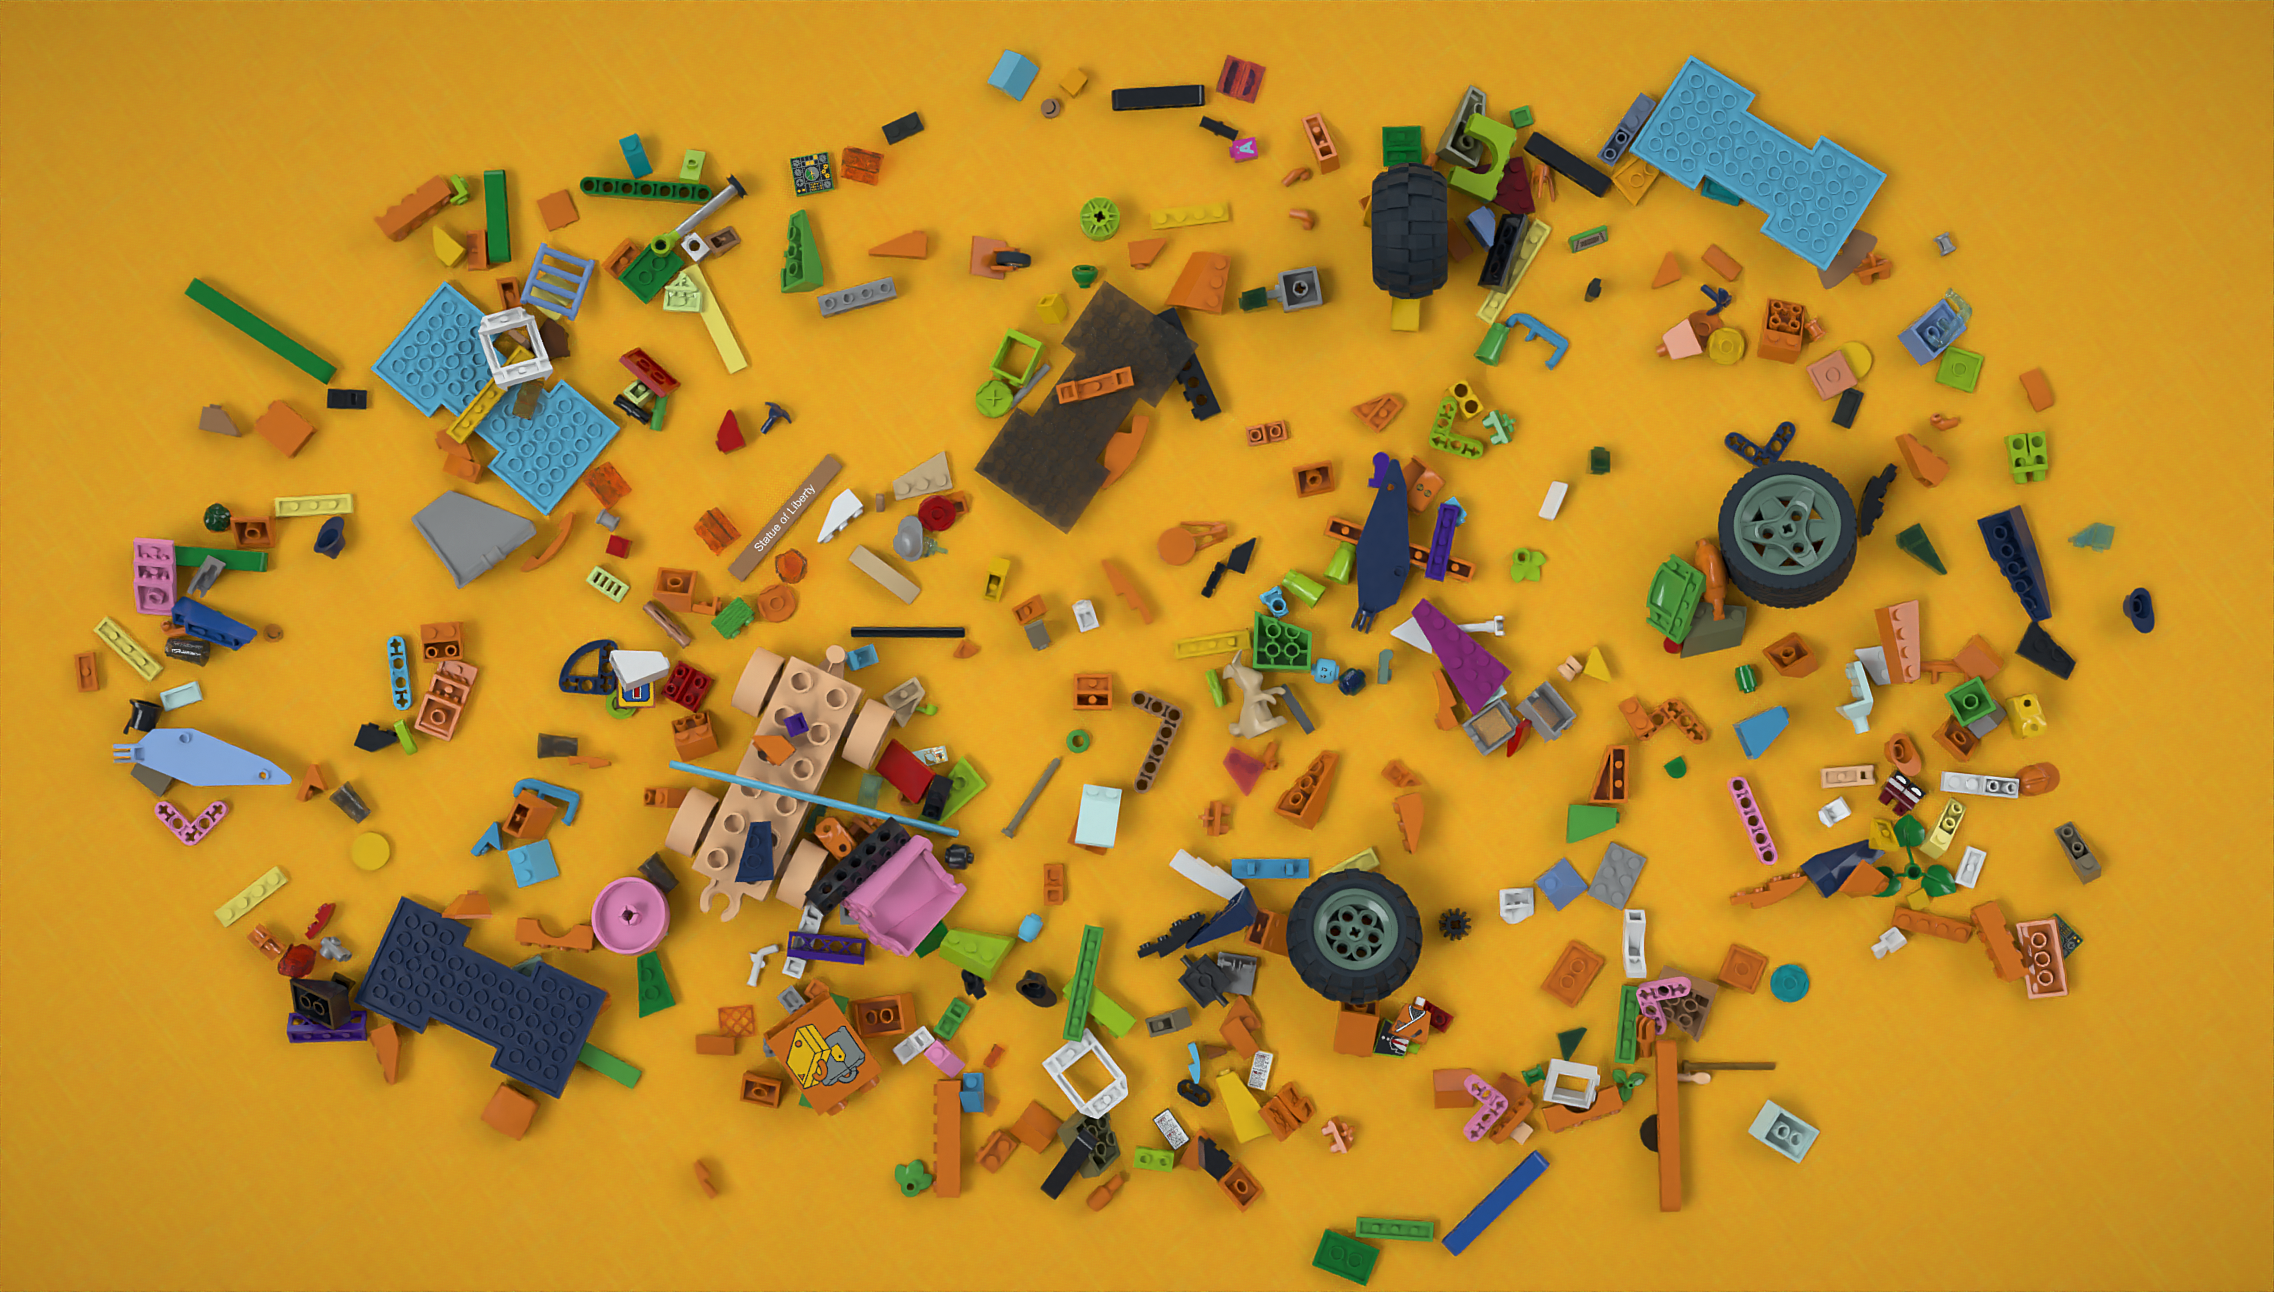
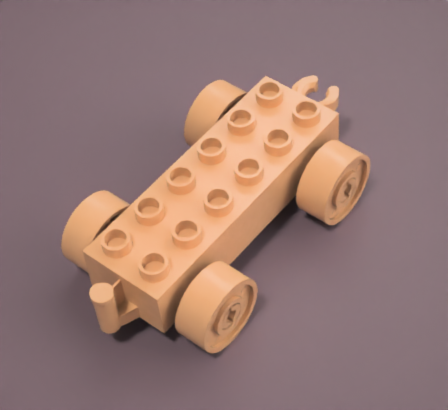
M838 645L830 646L826 650L827 658L817 667L791 656L782 677L781 674L786 659L758 647L740 678L731 706L759 718L768 702H770L755 735L784 736L797 751L781 766L777 764L773 766L766 759L768 755L763 750L759 752L753 746L754 740L752 739L735 776L817 795L843 737L848 738L841 758L867 770L871 767L890 729L896 710L869 698L860 714H855L865 689L844 680L845 661L848 656L846 650ZM802 712L809 731L791 738L784 719ZM731 783L716 815L720 799L692 787L674 818L665 841V846L692 859L702 842H704L692 866V869L712 878L709 886L701 894V910L703 912L710 911L713 897L717 893H724L728 896L730 904L723 911L721 919L727 922L739 913L743 903L742 898L745 894L760 901L767 900L778 877L782 880L775 898L803 910L808 901L804 894L818 882L830 854L829 850L804 838L794 855L789 854L813 802ZM771 821L775 880L735 882L750 823Z

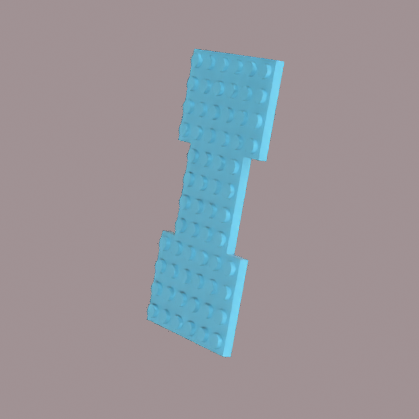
M1690 55L1630 147L1629 152L1692 191L1696 189L1703 176L1717 183L1769 215L1760 229V233L1825 272L1887 175L1823 135L1820 136L1812 150L1804 147L1746 111L1756 94Z
M444 281L370 369L427 417L431 418L442 404L459 417L493 377L478 334L482 317L486 315ZM503 332L489 335L492 345ZM493 347L501 367L508 358ZM561 379L550 393L534 380L512 385L474 431L499 451L498 455L487 467L540 512L548 516L621 428Z

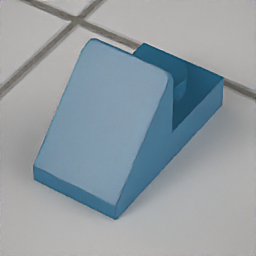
M498 821L493 822L470 851L473 855L477 857L482 854L484 856L490 849V843L499 851L504 850L501 824Z
M963 1073V1092H959L964 1112H984V1073Z

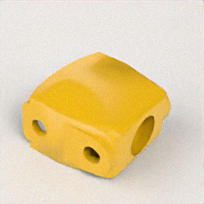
M2035 693L2006 699L2007 717L2014 739L2032 738L2045 733V730L2048 728Z

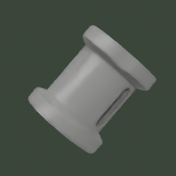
M1949 232L1933 239L1941 251V257L1957 249L1949 238Z
M603 508L595 523H600L609 528L610 532H613L621 518L614 517Z

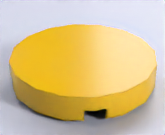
M1721 327L1709 336L1706 350L1713 362L1719 365H1731L1742 357L1745 342L1737 330L1730 327Z
M1856 342L1844 343L1838 347L1836 351L1841 349L1856 379L1863 377L1871 365L1870 353L1866 347Z
M369 832L356 838L352 845L351 853L357 866L364 870L372 871L386 865L391 854V848L384 836Z

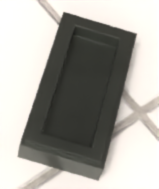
M1853 388L1843 391L1831 422L1850 429L1864 393Z

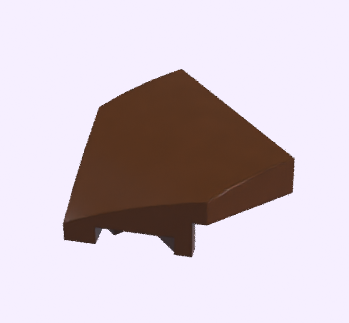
M548 317L539 329V334L549 362L555 358L570 357L567 339L569 334L565 332L562 326ZM531 345V347L528 350L534 353Z

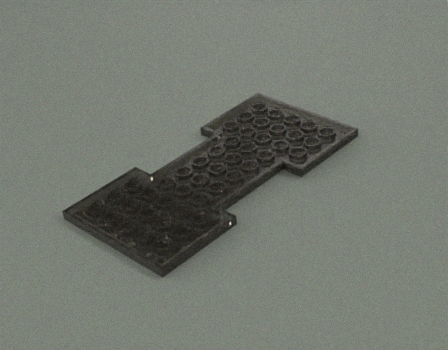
M1106 281L1100 286L1061 344L1074 352L1076 356L1035 415L1031 417L1017 407L974 468L980 475L1066 535L1069 534L1111 473V471L1096 462V460L1140 398L1156 408L1199 346L1189 337ZM1130 366L1134 386L1096 398L1060 404L1056 385L1096 377Z

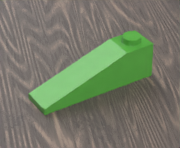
M802 209L790 215L787 232L789 245L787 251L784 250L783 257H786L785 268L781 269L782 293L810 292L823 286L822 264L806 211Z

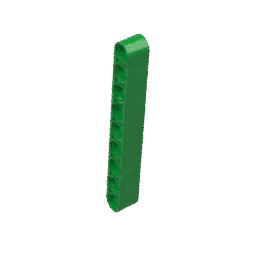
M193 278L184 294L322 383L327 385L335 374L337 368L197 278Z

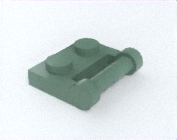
M1389 649L1379 653L1377 684L1385 685L1387 681H1391L1392 669H1388L1389 660L1393 658V652Z

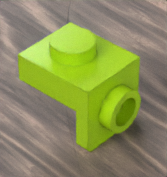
M455 174L450 179L459 195L450 199V202L454 206H461L468 202V198L471 195L467 190L469 185L465 178H460Z

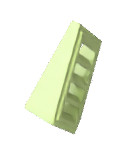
M597 565L586 579V582L618 603L630 588ZM598 573H602L598 581L595 583L594 579L596 578ZM605 577H608L609 579L605 585L601 587L600 585ZM612 581H614L615 584L613 585L611 590L607 591V588L610 586ZM618 586H622L616 596L613 595Z

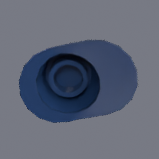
M332 517L321 527L314 545L316 553H323L332 559H336L340 551L345 547L346 543L342 535L344 521L341 517Z
M2136 588L2130 595H2126L2123 602V612L2132 620L2134 627L2139 632L2147 634L2152 631L2155 624L2151 596L2145 588Z

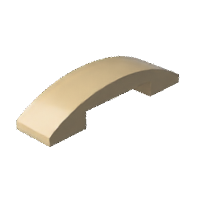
M860 544L848 559L909 605L921 591L920 588Z

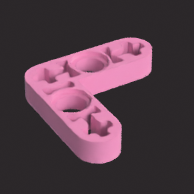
M168 801L159 802L155 806L157 817L183 843L189 846L197 845L229 811L228 805L225 802L216 801L191 823ZM161 806H168L167 812L169 814L175 813L176 815L172 816L168 821L167 818L170 816L166 813H161ZM215 806H222V814L217 813L214 818L208 815V813L213 814L217 810ZM176 818H180L183 821V826L180 829H176L173 826V821ZM203 818H207L210 821V826L207 829L202 828L200 825ZM197 829H198L199 831L203 832L202 834H201L200 832H198V833L194 836L195 841H193V840L188 841V838H189L188 833L192 834V833H194Z
M1675 977L1645 982L1639 985L1636 996L1643 1015L1654 1020L1657 1018L1655 1035L1663 1034L1667 1026L1659 1000L1688 995L1692 986L1688 978ZM1665 986L1669 992L1663 993L1659 990V987ZM1647 1006H1654L1657 1011L1649 1012Z
M1470 1075L1465 1079L1464 1086L1470 1094L1484 1103V1105L1465 1125L1463 1132L1470 1141H1477L1507 1109L1508 1100L1479 1076ZM1473 1083L1477 1084V1085L1479 1086V1088L1477 1089V1088H1476L1475 1086H1473L1472 1084H1473ZM1490 1090V1094L1487 1097H1482L1485 1091ZM1485 1114H1490L1487 1120L1482 1121V1117Z

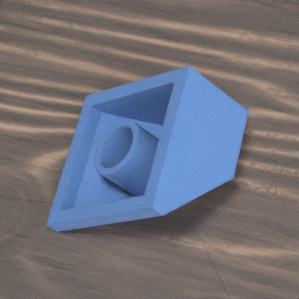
M1482 206L1468 215L1464 223L1483 249L1488 252L1494 242L1495 215L1490 208L1486 209L1485 206Z
M1564 857L1534 881L1558 911L1588 888Z

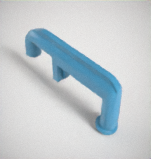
M1512 314L1505 322L1507 328H1512L1519 321L1531 329L1524 339L1525 341H1531L1536 334L1557 348L1552 357L1545 361L1547 368L1552 371L1568 348L1567 340L1528 314Z
M524 779L516 783L512 792L516 798L524 787L538 792L537 797L544 800L546 794L570 802L566 815L561 821L571 826L570 823L574 818L580 800L576 792L535 779Z

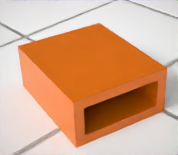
M280 399L274 400L268 406L269 411L256 420L254 429L288 458L294 459L318 430Z

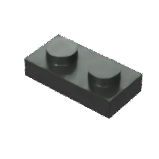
M916 111L881 127L889 145L924 130Z

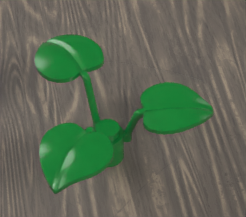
M1911 814L1900 818L1895 824L1893 831L1899 847L1906 846L1910 863L1905 865L1904 873L1894 874L1893 869L1888 866L1877 867L1876 869L1887 876L1890 881L1884 892L1872 896L1881 898L1895 895L1901 888V882L1897 877L1905 878L1906 876L1911 880H1917L1925 876L1921 880V887L1925 889L1926 894L1929 896L1940 897L1955 893L1954 879L1945 867L1937 864L1931 865L1927 873L1922 872L1917 863H1914L1910 846H1919L1925 838V831L1923 826Z

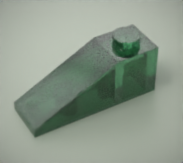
M1916 523L1895 535L1897 538L1895 540L1896 544L1901 550L1903 549L1905 553L1939 576L1947 574L1920 523Z

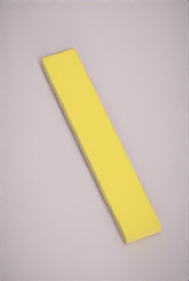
M1535 219L1527 232L1506 294L1491 290L1475 315L1477 318L1492 326L1552 230L1551 227Z
M696 263L682 270L703 294L702 312L700 314L730 374L732 375L748 367L698 264Z

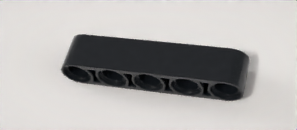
M1204 85L1127 88L1111 91L1113 111L1185 108L1206 105Z
M1535 131L1523 147L1526 152L1599 198H1603L1612 183L1609 177Z
M1083 1128L1042 1184L1040 1190L1053 1200H1056L1100 1139Z

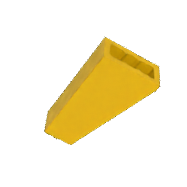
M1229 1068L1219 1071L1216 1080L1240 1144L1272 1132L1258 1113L1262 1107L1234 1070L1230 1071Z

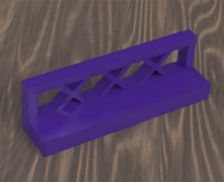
M789 931L786 955L787 957L864 965L866 939ZM793 936L801 937L805 943L800 947H792ZM816 938L821 939L824 945L820 949H813L809 943ZM834 940L840 941L844 946L838 952L832 951L828 946ZM852 943H861L860 954L851 953L847 947Z
M351 1011L352 1019L361 1017V1023L349 1021L335 1031L322 1024H313V1020L299 1013H289L286 1030L289 1042L367 1041V1011ZM294 1019L304 1020L300 1025H293Z

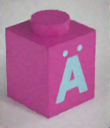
M1255 137L1232 141V147H1229L1230 157L1235 159V163L1258 159Z

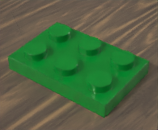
M660 242L656 246L658 250L666 248L664 242ZM650 243L618 279L647 305L686 263L672 250L666 257L656 256Z
M1325 1228L1312 1265L1366 1286L1380 1250Z

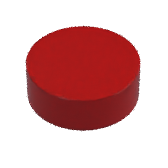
M1666 637L1663 646L1667 653L1678 654L1683 648V641L1677 644Z

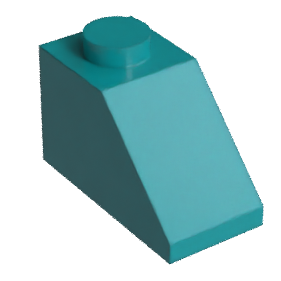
M635 133L620 139L621 148L634 178L638 179L653 173L638 134Z

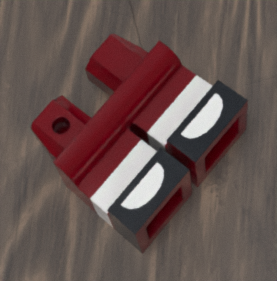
M1893 770L1880 788L1882 792L1877 800L1885 806L1892 799L1895 800L1897 804L1891 811L1901 817L1907 811H1911L1914 805L1926 793L1898 770Z

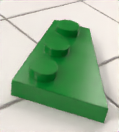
M653 951L637 957L639 1018L676 1005L657 952Z

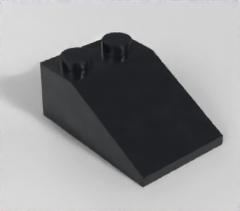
M291 978L289 980L295 1012L334 1031L352 1020L348 990L345 986L334 981Z

